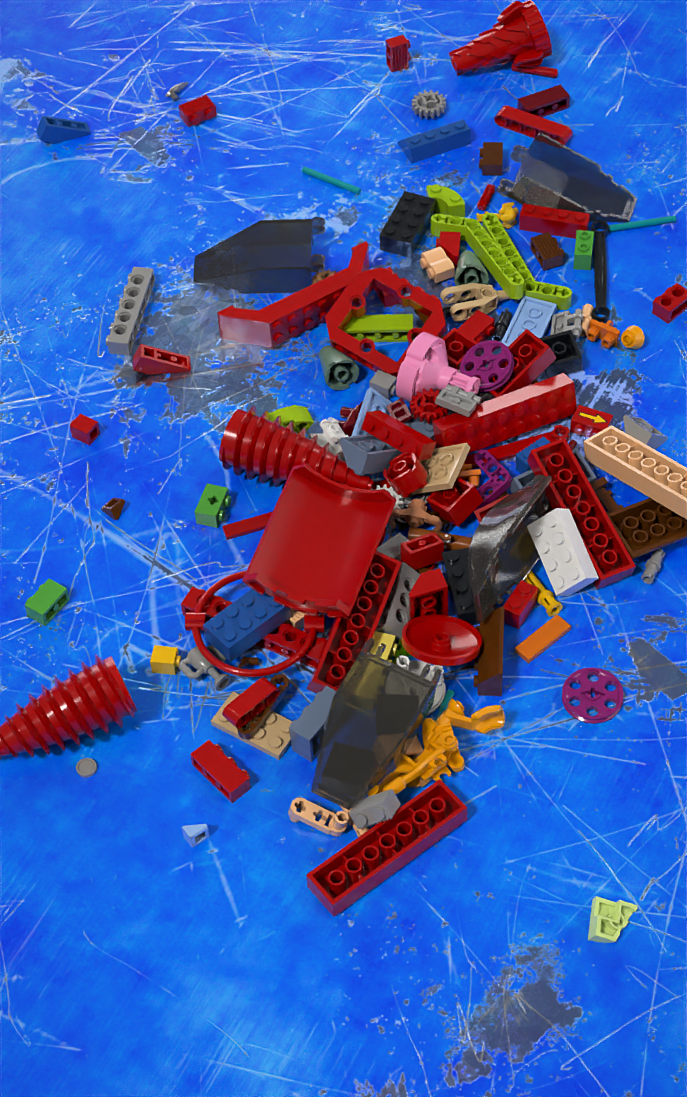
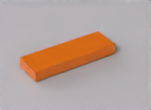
M555 615L517 645L515 653L529 664L571 630V625L559 615Z

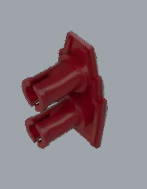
M363 401L355 408L343 406L340 409L341 418L347 419L346 421L338 420V424L345 435L349 437L352 436Z

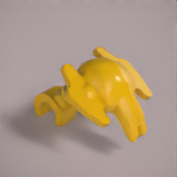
M514 202L502 204L499 213H493L503 222L502 226L505 229H509L517 223L515 219L519 211L517 207L512 208L515 204ZM476 213L477 220L482 222L484 214Z

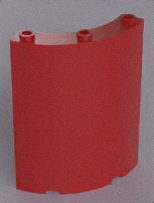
M307 464L294 466L242 582L259 594L263 595L265 592L274 597V602L296 611L318 616V613H325L328 617L332 618L349 617L397 500L385 489L364 490L349 487L346 484H340L324 477Z

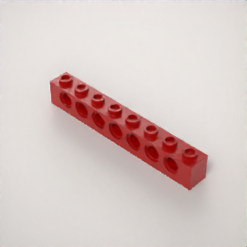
M194 587L190 589L181 603L184 616L186 613H194L198 601L206 592L205 590ZM213 595L206 603L202 613H206L207 621H209L232 604V602ZM283 623L255 645L290 658L303 645L309 632L301 631L288 623ZM315 637L310 649L298 662L315 669L326 639Z

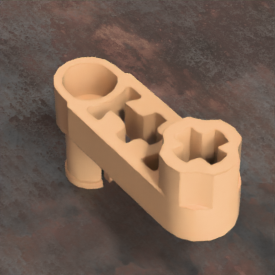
M304 798L294 799L288 810V815L292 822L298 823L301 821L328 835L336 837L343 835L347 827V820L349 819L348 814L344 811H339L335 814ZM318 814L322 815L319 822L315 820V816ZM328 818H330L331 820L329 821L328 827H327V826H325V824H326Z

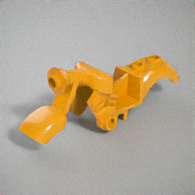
M450 699L447 709L436 721L431 718H426L423 721L422 739L424 751L415 759H410L404 753L401 754V758L398 761L393 762L371 779L368 797L390 789L396 795L406 787L418 788L419 786L424 787L432 780L438 781L440 779L442 781L440 778L441 774H447L448 777L451 776V771L447 766L454 772L462 771L465 762L460 755L459 743L456 736H454L451 725L472 731L476 730L483 734L502 728L505 724V714L502 705L483 707L469 718L465 717L463 712L465 709L460 701Z

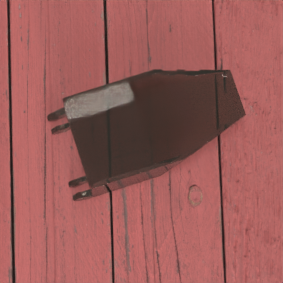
M543 133L537 134L529 148L521 145L513 147L514 152L511 153L510 158L517 163L521 162L514 182L506 178L500 180L497 191L503 197H509L522 205L524 203L590 214L589 222L601 220L605 222L627 223L630 221L637 197L622 184L619 186L612 180L614 177L610 174H605L598 163Z
M316 216L312 219L260 220L196 255L193 282L210 287L215 285L221 286L224 290L235 289L239 290V293L298 292L312 285V272L325 269V263H323L325 256L322 254L312 255V245L314 244L313 235L325 232L326 228L324 225L326 221L324 218Z
M369 638L364 644L333 697L322 730L311 792L348 810L362 800L373 787L378 786L388 774L393 773L398 768L434 703L436 687L442 670L437 669L432 680L429 681L425 679L430 671L431 665L429 664L425 665L420 676L380 658L386 647V644L383 643L379 645L375 655L369 653L374 646L375 639Z

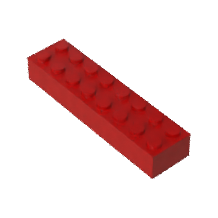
M562 373L477 404L469 417L455 412L432 421L436 448L467 443L470 446L469 453L574 415L577 409L574 381Z
M562 438L531 450L527 462L553 510L555 508L569 509L599 577V579L593 582L596 589L631 576L636 566L566 439Z
M378 551L375 552L349 617L335 618L307 690L317 694L328 686L345 696L348 700L402 562Z
M439 779L401 806L392 819L389 818V820L379 822L306 874L307 887L332 916L335 917L467 821V807Z

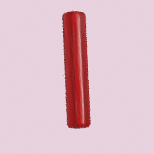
M514 62L512 64V71L550 78H557L558 69L515 66Z

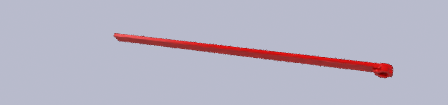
M556 425L553 431L491 448L487 451L499 462L516 457V453L522 452V450L536 442V440L542 439V437H545L550 442L565 438L568 442L570 430L568 427ZM475 453L467 455L464 461L465 464H472V469L478 468L474 461ZM484 457L481 459L485 464L488 462ZM384 479L374 482L372 489L376 490V485L383 488L384 484L389 489L391 485ZM272 512L222 526L226 540L264 530Z

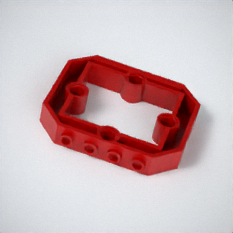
M380 267L357 272L325 316L331 346L374 372L380 370L397 377L408 348L398 362L378 352L374 341L364 338L359 341L344 332V328L353 316L361 317L366 313L365 299L375 286L398 299L402 306H410L429 317L421 329L412 328L408 331L407 340L409 348L413 339L423 332L439 338L443 337L446 332V322L441 301L437 296L427 294L421 287L411 285L407 279L397 277L389 269L385 270ZM405 293H409V294H410L409 296H406V297L403 296V294H405ZM355 304H361L359 307H354ZM366 348L371 349L369 352L363 351Z

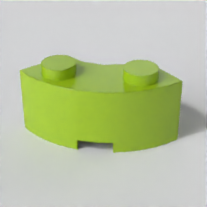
M438 184L426 186V197L436 199V212L465 218V202L457 192Z
M292 405L269 413V420L272 422L278 416H281V425L285 428L293 421L296 433H299L304 427L307 431L314 423L307 407Z

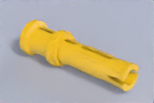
M523 567L519 571V575L525 582L539 588L537 602L544 606L548 616L557 615L562 610L563 605L555 600L552 591L545 589L530 570V567Z

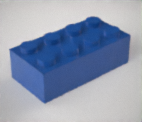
M251 589L203 624L205 639L232 662L291 618L290 608L274 602V597L265 592L261 595Z

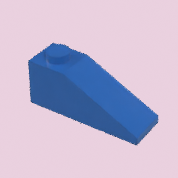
M43 115L36 130L40 141L46 143H57L87 136L91 133L87 122Z

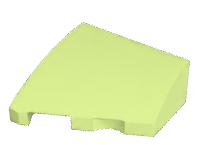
M597 896L593 898L588 940L601 943L615 942L622 928L629 922L630 916L637 910L638 905L622 900L613 902Z

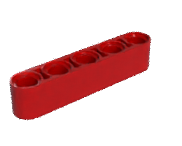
M507 105L503 106L494 117L495 123L500 127L557 147H564L573 134L568 126Z

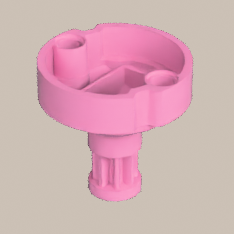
M423 332L411 343L406 352V357L401 363L396 381V394L399 399L403 398L404 401L410 403L412 395L416 396L417 391L422 393L424 388L426 391H429L430 388H433V391L437 389L442 391L449 384L451 386H459L461 390L471 391L477 395L481 381L477 377H469L459 373V370L449 367L445 341L442 338Z

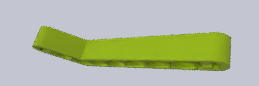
M493 213L484 214L482 217L483 228L525 280L523 296L555 303L559 310L569 309L572 299L571 289L565 286L535 281L498 217Z
M444 214L432 215L430 233L433 236L440 237V231L461 232V240L468 243L505 293L512 299L523 297L524 278L478 220Z

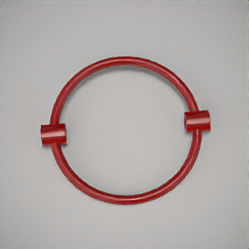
M247 570L240 571L220 579L202 595L195 607L194 613L185 614V629L192 631L195 644L204 658L213 666L226 673L242 677H262L281 672L294 665L307 653L314 642L317 632L325 631V614H318V616L304 615V632H309L305 642L295 654L277 665L261 669H243L222 662L207 649L202 640L200 631H204L203 624L207 622V615L202 613L208 600L219 589L244 578Z

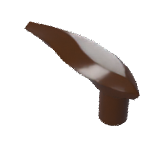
M244 656L237 667L244 669L248 665H258L259 658Z

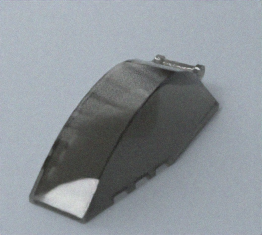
M536 475L531 484L499 501L487 512L474 533L468 553V576L473 608L478 622L482 623L494 611L492 606L495 603L501 604L503 602L501 597L505 593L510 595L513 592V589L510 588L524 580L540 558L527 526L543 517L549 507L545 495V489L552 481V477L549 475L546 477L544 475Z

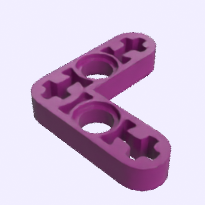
M484 449L475 453L474 461L490 479L477 489L484 501L474 511L492 503L511 486L513 479L509 472ZM483 457L488 461L486 464L481 460ZM497 466L496 471L489 472L491 467ZM501 475L506 480H500L499 476ZM488 489H493L490 495H485Z

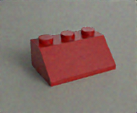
M440 568L421 573L409 593V621L424 615L448 616V585Z

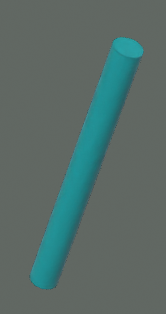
M305 166L302 168V173L358 195L361 192L359 187Z
M676 216L609 225V232L676 222Z

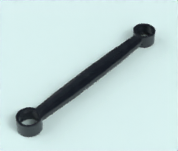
M598 220L593 222L591 231H594L593 238H595L594 287L596 304L592 311V319L607 323L610 319V310L606 307L607 268L605 238L608 236L609 225L605 221ZM602 314L605 317H598L596 315Z

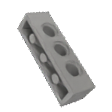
M404 562L401 563L375 630L395 635L396 641L401 639L402 629L409 621V593L420 576L418 572Z

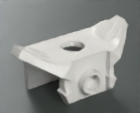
M328 417V419L322 420L319 424L323 429V434H317L318 444L324 447L329 442V451L334 455L340 452V458L345 461L339 441L340 438L349 436L344 434L338 424V420ZM309 434L308 436L312 439L316 434Z

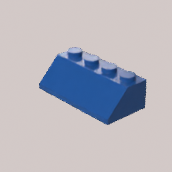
M463 119L398 141V145L412 164L469 145L470 128Z

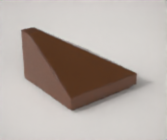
M113 497L102 506L101 510L114 520H117L125 500Z

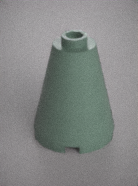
M464 251L459 257L454 276L456 286L469 283L488 285L489 283L487 270L472 251Z
M330 345L324 346L319 351L324 379L331 389L340 391L349 388L352 382L355 383L359 375V368L355 361Z

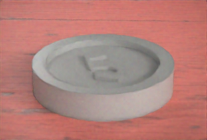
M83 758L77 763L76 770L79 776L87 778L96 773L97 765L93 759Z

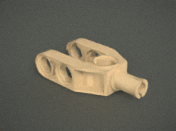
M477 283L448 287L442 290L440 294L445 304H452L458 300L464 301L471 297H476L477 300L457 303L450 308V315L454 321L468 320L476 312H471L474 307H478L477 310L487 315L497 308L498 301L512 299L504 290L496 291L492 285ZM469 291L467 295L461 296L463 292ZM448 294H453L452 297L445 299ZM462 310L460 314L454 315L456 311Z

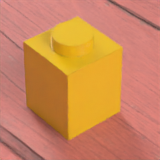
M154 645L150 659L152 673L176 675L177 667L179 668V663L182 661L178 648Z

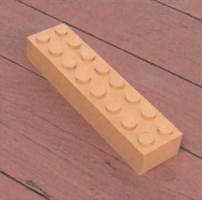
M612 425L583 441L585 460L687 519V468Z

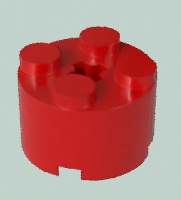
M402 453L389 462L390 467L388 469L385 468L383 472L385 479L393 490L402 498L408 497L412 492L425 487L427 484L428 473L414 453H411L412 455Z

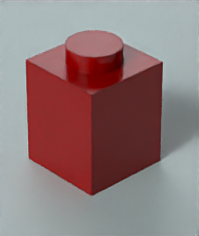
M79 414L69 425L72 437L88 445H91L100 434L98 421L83 414Z

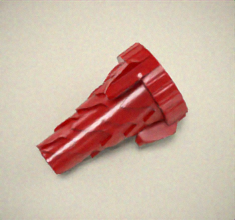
M517 0L512 2L497 17L499 23L492 25L493 28L480 33L479 37L467 45L449 52V57L457 76L471 70L475 72L484 67L491 68L500 63L504 65L513 60L515 66H537L542 64L544 58L552 55L550 37L535 3L532 0H527L523 3Z

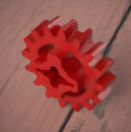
M424 388L422 393L417 391L416 396L412 395L410 409L415 419L420 418V422L427 420V424H429L431 420L434 421L448 415L450 409L442 406L440 408V405L435 404L436 397L440 394L439 389L433 391V388H430L429 391H426Z

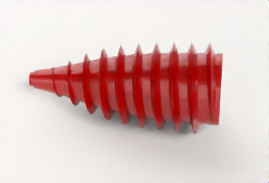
M253 406L248 412L241 409L236 410L224 431L219 450V460L222 462L225 470L233 467L236 476H240L246 471L249 480H253L259 475L261 483L266 484L273 478L274 486L280 487L287 481L294 466L307 464L319 474L337 483L364 490H372L374 481L369 476L355 474L354 470L347 467L346 462L340 458V452L334 455L329 451V442L324 447L320 446L317 434L311 440L308 439L305 427L299 433H296L293 421L285 428L281 425V416H278L273 422L270 421L268 411H265L259 417L256 415V406Z
M95 654L94 665L89 667L82 661V671L75 674L68 668V678L62 682L55 676V686L50 690L41 684L42 694L35 698L28 693L29 703L24 708L16 703L17 712L11 718L5 715V722L0 726V759L2 756L13 755L17 758L18 753L28 752L31 757H34L35 749L40 748L50 755V747L54 744H57L65 751L66 740L72 739L80 746V735L87 734L94 740V730L101 728L109 734L110 723L115 722L123 728V717L131 715L135 718L134 712L138 710L112 656L102 660Z

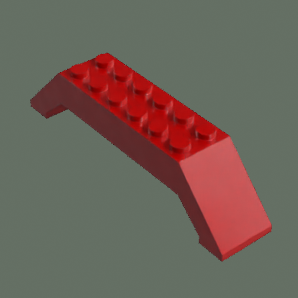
M365 241L352 247V257L347 268L260 310L234 308L231 305L217 312L220 337L223 340L272 348L326 322V314L355 274L369 270L368 242Z

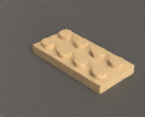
M233 691L211 719V725L280 760L291 745L289 727L293 721L272 712L255 736L250 739H242L238 735L237 728L222 715L224 708L240 695ZM260 712L256 717H261L263 712ZM250 725L248 726V728H243V731H245L246 729L250 730Z

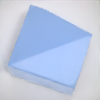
M206 824L182 827L183 836L191 847H195L209 838L208 826Z

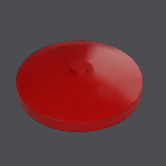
M435 614L416 617L407 622L402 629L401 643L404 649L418 660L434 665L454 666L470 662L479 655L482 637L473 625L462 619Z

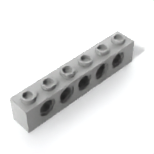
M133 267L132 272L129 273L127 286L125 285L123 290V298L119 300V309L115 311L114 323H111L110 334L106 337V346H108L110 354L130 356L155 283L154 269Z

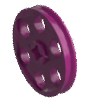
M494 340L483 341L474 345L464 355L460 365V373L469 377L481 378L478 392L493 391L505 384L512 375L514 358L505 344ZM501 348V352L498 355H493L495 349ZM479 350H484L482 356H476ZM504 361L509 362L505 368H500L501 363ZM474 364V368L471 371H466L467 366ZM493 376H498V380L496 382H490V379Z
M583 668L572 673L564 682L562 688L563 705L566 711L579 721L591 724L603 723L616 716L622 707L624 695L622 685L613 674L606 670ZM595 675L599 679L596 682L588 680V676ZM578 683L581 687L579 689H572L570 684ZM609 684L614 685L616 690L608 691L605 689V686ZM590 693H594L595 698H592ZM578 700L580 705L572 706L569 704V701ZM606 702H613L616 706L614 708H607L604 704ZM594 709L598 714L590 716L587 714V711Z

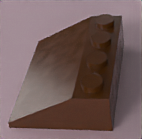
M651 498L607 514L632 559L687 538V519Z

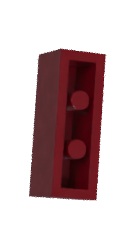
M560 84L519 98L517 109L539 117H545L568 109L570 95Z

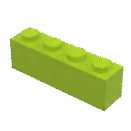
M413 314L353 316L343 331L359 341L369 338L374 342H408V331L413 328Z

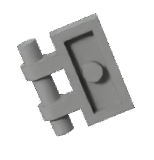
M576 309L574 314H571L569 310L554 314L550 335L572 330L574 338L576 340L579 339L582 333V310Z
M448 384L446 389L444 388L436 397L435 404L469 417L477 404L481 403L482 398L476 396L474 392H466L461 390L459 386Z

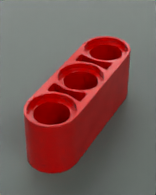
M262 677L224 708L222 715L237 729L242 728L278 698L280 690L268 679Z

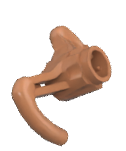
M412 499L411 503L408 504V508L393 509L388 520L391 528H396L397 524L393 518L397 517L404 518L411 527L416 528L426 522L435 525L432 531L441 532L442 530L440 518L426 512V503L421 499Z

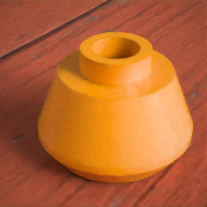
M632 325L627 327L621 335L622 344L627 348L636 350L644 344V333L638 326Z

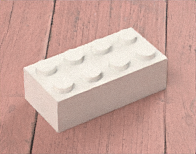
M555 508L527 526L556 596H570L599 579L569 509Z

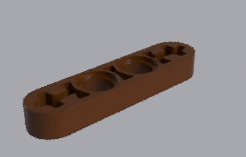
M278 674L270 680L276 687L277 684L284 683V686L279 685L278 687L280 690L278 698L262 711L263 715L261 717H254L251 723L249 721L242 728L237 729L239 737L250 739L255 736L289 691V679L287 676ZM250 725V730L246 729L245 731H243V728H248V726Z

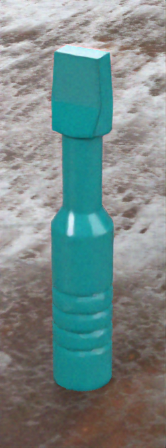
M447 690L439 707V713L434 719L435 721L447 709L449 700L455 694L454 691Z

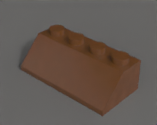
M499 607L480 618V626H476L482 637L479 659L475 658L474 670L478 671V675H474V687H478L477 695L502 696L504 607Z

